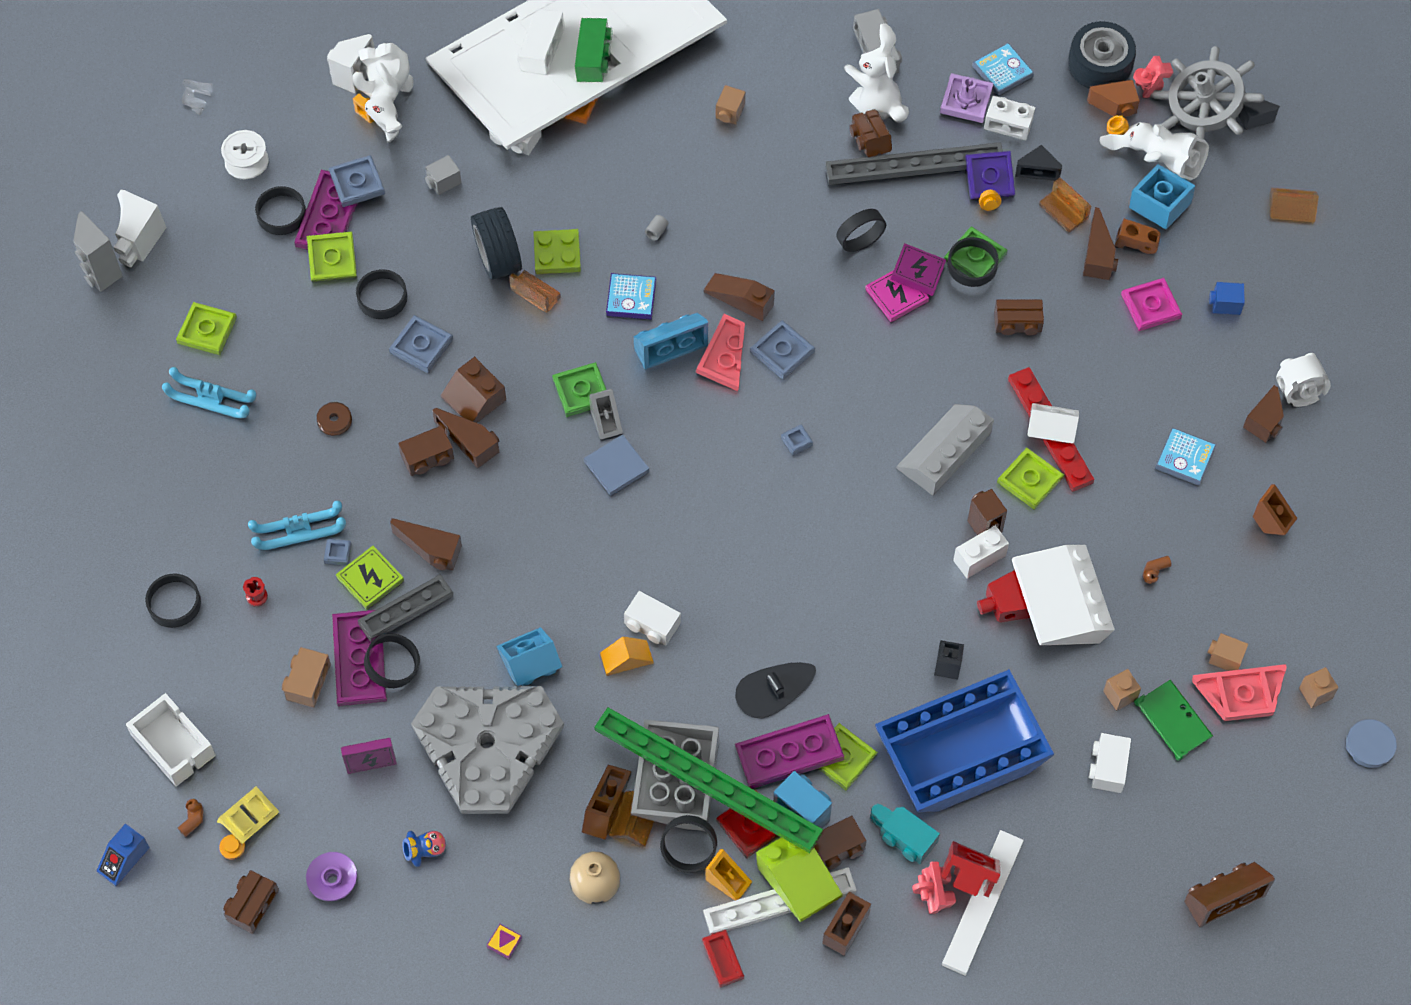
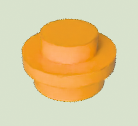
M1114 116L1107 123L1109 134L1123 135L1129 128L1128 121L1122 116Z
M994 190L984 191L979 199L980 207L986 211L998 208L1002 202L1001 196Z
M231 834L221 840L219 849L223 857L231 860L237 859L244 853L245 843L241 844Z

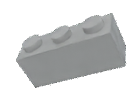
M879 9L854 15L853 29L864 54L874 51L881 46L880 25L888 23L886 18L882 17ZM894 44L891 53L896 62V74L899 73L902 56L899 50L896 51Z

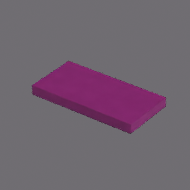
M322 169L320 171L294 242L295 247L308 250L307 236L347 232L357 203L342 207L329 171Z
M375 610L332 614L338 706L387 702L386 688L373 682L365 671L364 657L371 642L358 624V619ZM380 643L370 650L369 659L373 669L385 678L384 645Z
M829 714L735 743L748 786L751 789L786 779L793 771L802 774L845 760Z

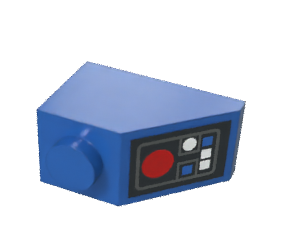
M125 823L109 841L96 870L97 873L117 886L150 848L145 837Z

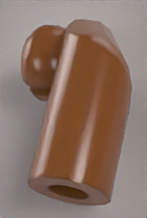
M1168 555L1146 563L1143 571V579L1146 583H1155L1159 578L1160 570L1172 566Z
M190 799L186 803L185 807L188 809L187 820L178 827V830L184 837L189 835L203 821V806L197 799Z

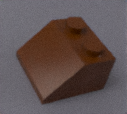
M475 356L456 370L441 394V398L460 417L478 423L507 400L505 386Z

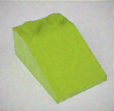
M781 837L756 852L758 870L800 922L843 897L842 892L815 848L812 849L811 853H808Z

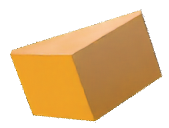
M623 636L600 652L606 676L654 664L648 642L643 639Z
M720 849L706 867V881L733 900H739L752 883L751 879L724 849Z

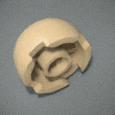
M591 851L582 854L575 860L570 870L572 891L580 900L588 904L608 901L616 894L620 886V872L616 862L609 855L602 852Z

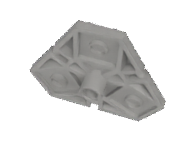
M484 686L435 687L411 723L414 732L433 765H438L440 768L438 770L439 775L462 814H509L534 775L532 768L535 764H541L564 728L562 719L542 686H494L493 689H484ZM484 699H493V704H484ZM484 743H494L490 748L482 747ZM521 756L526 758L524 763L519 761ZM451 757L455 758V760L451 761L450 763L447 762V759Z

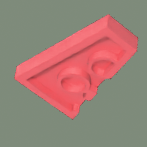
M723 315L696 369L697 374L738 391L745 328L744 322L729 315Z

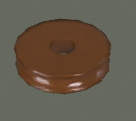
M327 403L317 413L318 426L327 435L335 436L345 433L352 423L351 412L343 403ZM334 416L338 417L336 421L330 420Z

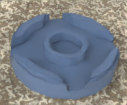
M1365 719L1357 722L1350 728L1346 737V749L1357 764L1366 768H1378L1393 758L1397 749L1396 737L1385 723L1378 720Z

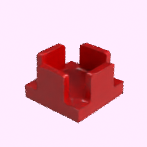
M955 841L950 846L949 854L941 870V878L946 880L952 865L956 866L954 875L957 877L954 881V887L973 896L978 895L983 881L987 879L983 894L988 898L994 884H997L1001 875L1000 860Z

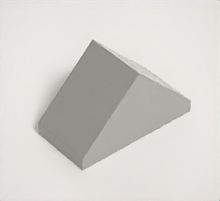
M613 389L590 394V411L600 439L623 434Z

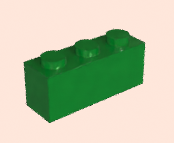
M581 18L575 60L577 82H603L604 73H608V60H606V57H610V43H608V40L612 41L613 33L612 27H608L607 18Z

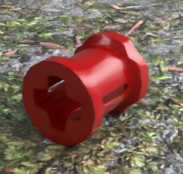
M251 577L244 582L243 590L250 605L258 607L266 603L268 594L262 579Z

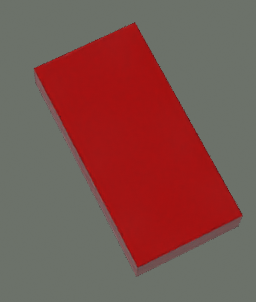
M726 930L702 938L704 948L720 987L744 979L743 971Z

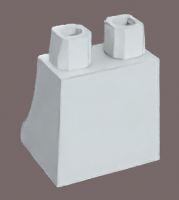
M120 190L117 196L121 207V218L115 233L118 241L113 248L115 252L120 254L119 262L131 268L137 259L142 262L167 227L157 204L125 190Z

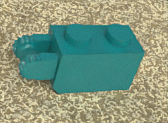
M881 803L872 806L870 819L881 829L880 836H882V840L887 845L900 849L903 856L909 861H916L921 864L938 843L940 833L904 807H897L894 811H891L886 806L881 805Z

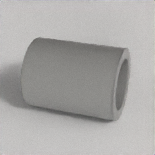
M656 215L646 228L645 234L652 240H658L669 225L668 221L663 216Z

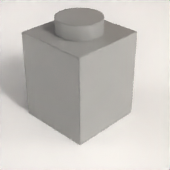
M449 155L426 166L427 176L425 181L430 189H435L438 195L462 183L460 170Z

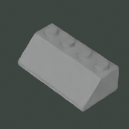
M955 404L898 464L896 469L934 496L991 434L994 419L976 406Z

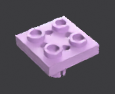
M951 73L940 113L983 123L994 83Z

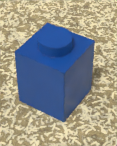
M1216 282L1214 291H1210L1209 304H1213V313L1241 315L1245 304L1244 283Z

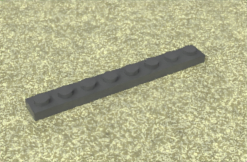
M1001 142L880 155L869 158L861 157L826 161L825 168L828 184L832 185L967 170L966 155L1003 152Z

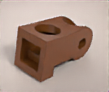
M1124 218L1118 229L1114 246L1121 249L1127 246L1136 250L1139 249L1146 254H1154L1158 250L1161 233L1152 227Z

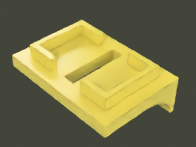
M255 786L218 818L217 823L224 825L243 844L274 818L279 811ZM242 805L258 823L255 824L240 806Z

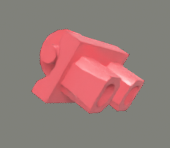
M1153 56L1145 69L1138 68L1134 72L1133 77L1136 81L1135 84L1143 89V98H1149L1154 90H1162L1164 87L1163 78H1170L1173 74V69L1170 63H1162L1160 56Z
M931 862L929 867L923 869L922 875L918 876L919 883L912 886L913 893L921 894L922 901H927L929 914H936L941 909L949 908L956 903L955 893L953 891H944L943 884L951 882V871H949L946 880L941 878L943 867H939V862Z

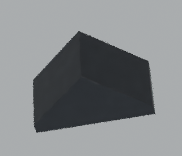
M1266 100L1263 102H1244V106L1238 116L1245 130L1273 123L1280 106Z
M1041 144L1017 161L1015 177L1060 181L1062 164Z
M940 640L934 672L935 676L958 680L964 644Z

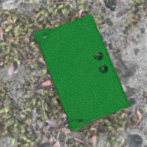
M1171 679L1134 701L1135 705L1141 709L1174 753L1177 761L1182 760L1189 752L1213 737L1212 733Z

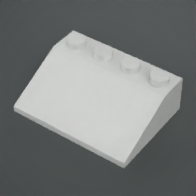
M1063 545L1012 558L1039 645L1100 644L1115 630L1086 545Z

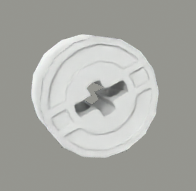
M249 130L236 131L223 141L221 151L225 159V168L235 178L252 179L261 175L267 168L269 159L265 141L256 132Z

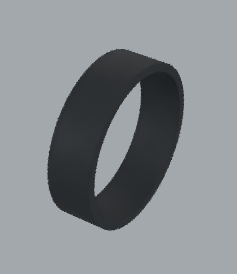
M278 186L266 190L259 196L255 205V212L259 225L266 232L274 235H287L300 228L306 207L304 199L298 191L290 187ZM289 196L301 203L302 210L293 222L287 225L275 226L261 219L260 210L262 206L274 197Z
M877 209L862 210L842 223L836 233V238L847 252L862 250L882 236L886 229V221ZM876 221L861 236L847 240L849 235L865 223Z
M968 237L959 240L952 246L948 256L947 267L951 277L956 282L968 287H979L987 284L994 278L997 272L999 257L994 246L988 241L977 237ZM978 247L991 255L995 266L987 275L972 278L960 274L954 268L951 258L959 249Z
M379 269L367 273L360 279L356 287V297L359 308L364 314L374 319H388L396 316L404 309L407 303V290L405 282L400 275L390 270ZM377 279L393 280L404 290L401 300L395 306L386 310H374L365 306L360 300V294L368 283Z
M173 573L159 577L149 586L145 597L146 607L151 618L159 625L168 628H176L188 624L197 616L201 607V597L196 584L189 577L182 574ZM172 582H181L191 586L196 592V601L187 614L177 619H164L152 612L151 600L154 593L160 587Z
M394 633L383 634L375 638L370 643L364 657L365 671L370 679L382 687L391 689L403 687L411 682L420 664L419 652L413 642L402 635ZM383 642H394L402 645L413 657V673L400 680H390L380 676L371 666L369 659L370 650Z
M693 815L677 817L669 822L664 829L660 842L662 856L668 865L680 872L694 873L701 871L709 865L715 856L717 835L713 827L700 817ZM681 824L699 826L710 836L713 843V851L707 859L700 863H682L674 859L668 852L665 845L666 834L672 828Z

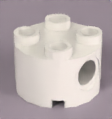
M1308 353L1296 359H1285L1281 362V369L1276 376L1277 383L1287 403L1290 404L1291 402L1295 407L1307 406L1320 400L1318 396L1321 393L1325 396L1331 387L1330 380L1320 360L1314 353Z

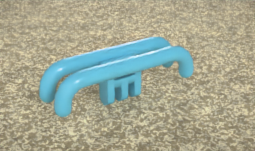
M176 367L169 369L171 377L182 385L195 388L198 397L181 393L173 389L168 382L162 385L164 393L176 401L234 418H246L250 412L249 407L243 405L240 409L223 405L221 404L223 397L244 403H252L257 397L256 391L250 389L247 394L221 387L220 385L187 377L181 374Z
M334 501L333 507L310 514L302 513L301 516L293 515L292 518L285 517L283 520L266 524H257L255 520H250L248 527L254 533L263 534L286 529L287 532L285 537L262 541L256 536L252 538L251 543L256 549L271 550L338 534L346 526V520L343 517H339L336 520V524L315 530H311L310 523L337 516L342 511V503Z

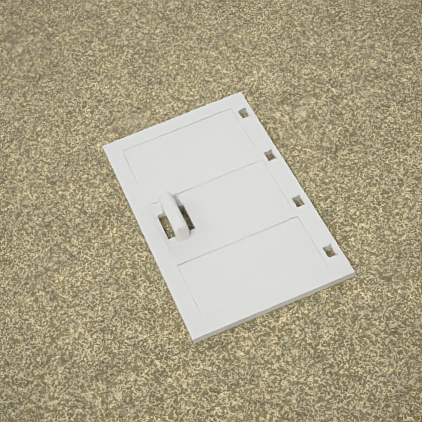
M528 0L426 57V62L508 150L727 24V19L708 0ZM538 8L563 12L565 29L547 75L521 71L520 62L517 61L518 50L523 47L524 35L529 32L530 20L532 17H535ZM515 15L518 16V18H516L515 20L511 22L508 21L509 18ZM581 18H607L608 27H612V41L608 40V43H610L611 61L608 62V73H604L603 82H577L575 60ZM459 46L462 47L461 50L457 51V52L454 53V54L451 52L452 50L458 48Z

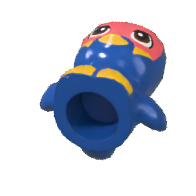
M408 831L407 837L402 842L403 853L407 861H412L414 866L420 867L421 857H437L445 851L446 841L444 836L438 831H429L418 837L413 831Z

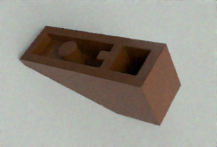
M1095 207L1083 276L1110 280L1111 273L1116 272L1118 259L1114 258L1116 249L1101 210Z
M715 273L704 288V293L761 321H764L774 306L775 290L755 280Z
M439 408L432 410L434 422L438 426L442 425L446 435L477 469L500 453L498 444L500 441L493 431L489 432L481 424Z
M391 518L392 533L425 561L439 570H454L462 547L460 535Z
M610 764L607 765L585 810L581 833L606 840L632 771Z

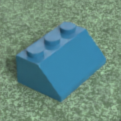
M699 313L687 314L676 321L662 323L657 328L649 331L644 330L633 336L634 349L644 369L646 370L707 347V319Z

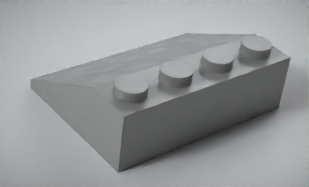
M644 719V728L716 768L719 727ZM639 756L631 815L667 825L677 817L693 815L709 823L712 797ZM693 824L675 826L682 829L705 831Z

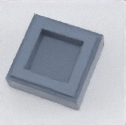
M802 424L781 434V439L792 456L813 446V441Z
M327 539L324 564L347 566L352 546L351 541Z

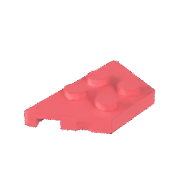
M1284 664L1193 675L1192 682L1224 721L1273 716L1287 667Z

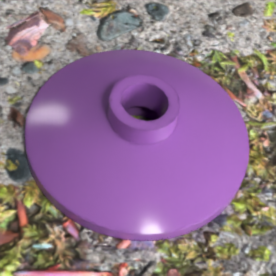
M327 852L319 855L310 863L306 872V883L310 892L318 899L324 901H337L346 897L353 890L357 881V870L353 861L348 856L339 852ZM332 876L337 877V881L334 883L328 882Z

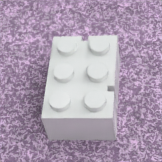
M166 693L126 723L131 736L176 787L194 773L193 767L200 769L216 756L210 742L185 714L180 712V709Z

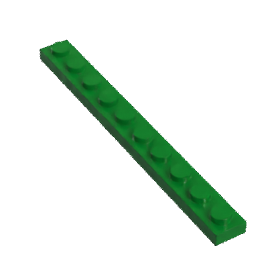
M607 707L594 726L596 732L808 853H811L823 834L822 828Z

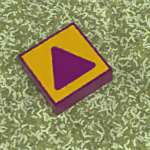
M499 924L489 940L487 948L509 960L522 940V935Z

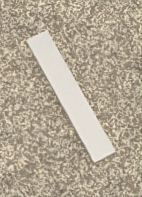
M1000 830L989 856L1000 860L1001 875L997 884H994L989 898L983 894L987 879L983 881L978 895L971 896L942 966L966 976L1023 844V839Z
M849 867L830 873L842 892L843 897L847 896L848 892L856 894L857 890ZM774 889L703 910L710 935L723 930H734L792 912Z

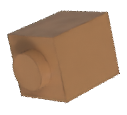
M725 85L716 104V118L725 123L737 124L745 106L746 91Z
M1220 633L1217 641L1212 640L1207 652L1212 655L1209 664L1227 671L1238 670L1248 643Z
M1326 667L1305 676L1299 687L1311 709L1332 700L1339 688Z
M1126 669L1107 679L1103 692L1116 711L1138 698L1141 687L1131 672Z

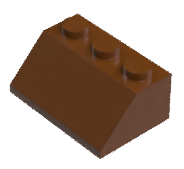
M1256 862L1248 865L1241 863L1232 869L1233 872L1227 875L1220 873L1204 886L1200 883L1191 887L1188 890L1189 893L1185 903L1198 926L1202 927L1265 897L1275 881L1274 876Z

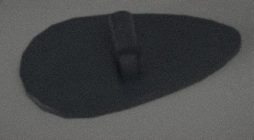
M795 662L780 664L750 673L741 679L736 687L735 699L737 705L744 714L752 718L772 716L784 709L808 688L816 674V668L809 663Z

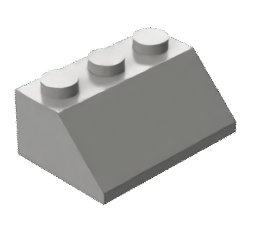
M82 211L78 213L74 235V244L77 249L75 254L81 261L79 265L86 274L84 278L91 287L96 286L102 292L123 277L110 239Z

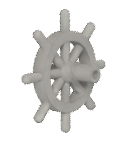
M1217 46L1212 47L1209 61L1197 62L1187 68L1179 59H1174L1172 66L1179 74L1173 80L1170 90H1154L1151 94L1153 99L1169 100L1173 116L1161 125L1169 130L1177 123H1180L1184 127L1196 131L1195 135L1204 139L1205 132L1218 130L1226 125L1235 134H1242L1243 128L1237 123L1235 118L1241 112L1244 102L1264 101L1263 94L1245 93L1241 78L1254 68V62L1247 61L1235 70L1232 66L1218 61L1220 49ZM1215 75L1225 77L1219 83L1214 85ZM1189 83L1195 91H1183V89ZM1231 84L1235 87V93L1221 92ZM1179 100H1194L1183 109L1179 105ZM1218 101H1230L1231 104L1225 109ZM1200 107L1199 118L1190 115ZM1209 109H1213L1217 115L1208 117Z

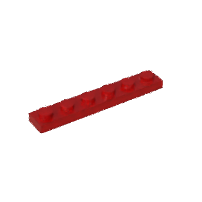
M1030 367L1009 375L1008 381L1029 417L1031 415L1032 403L1052 406ZM1042 439L1061 473L1064 474V478L1072 492L1094 483V477L1074 443Z

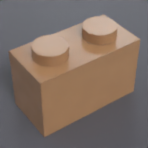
M300 647L298 654L294 655L291 660L290 668L292 670L290 675L284 678L282 684L286 700L315 707L331 666L328 654Z

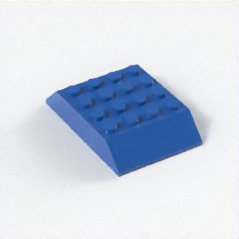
M1010 669L875 724L918 812H939L1028 775L1054 756Z

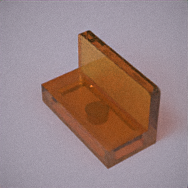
M1061 177L1054 181L1052 192L1039 202V205L1068 232H1071L1086 221L1090 215L1091 205Z
M1271 188L1270 198L1272 203L1270 217L1272 219L1315 222L1319 199L1316 191Z
M526 270L519 276L514 273L509 276L511 290L546 313L561 298L560 292Z
M625 791L609 836L613 839L626 838L638 847H645L654 821L631 815L634 791Z

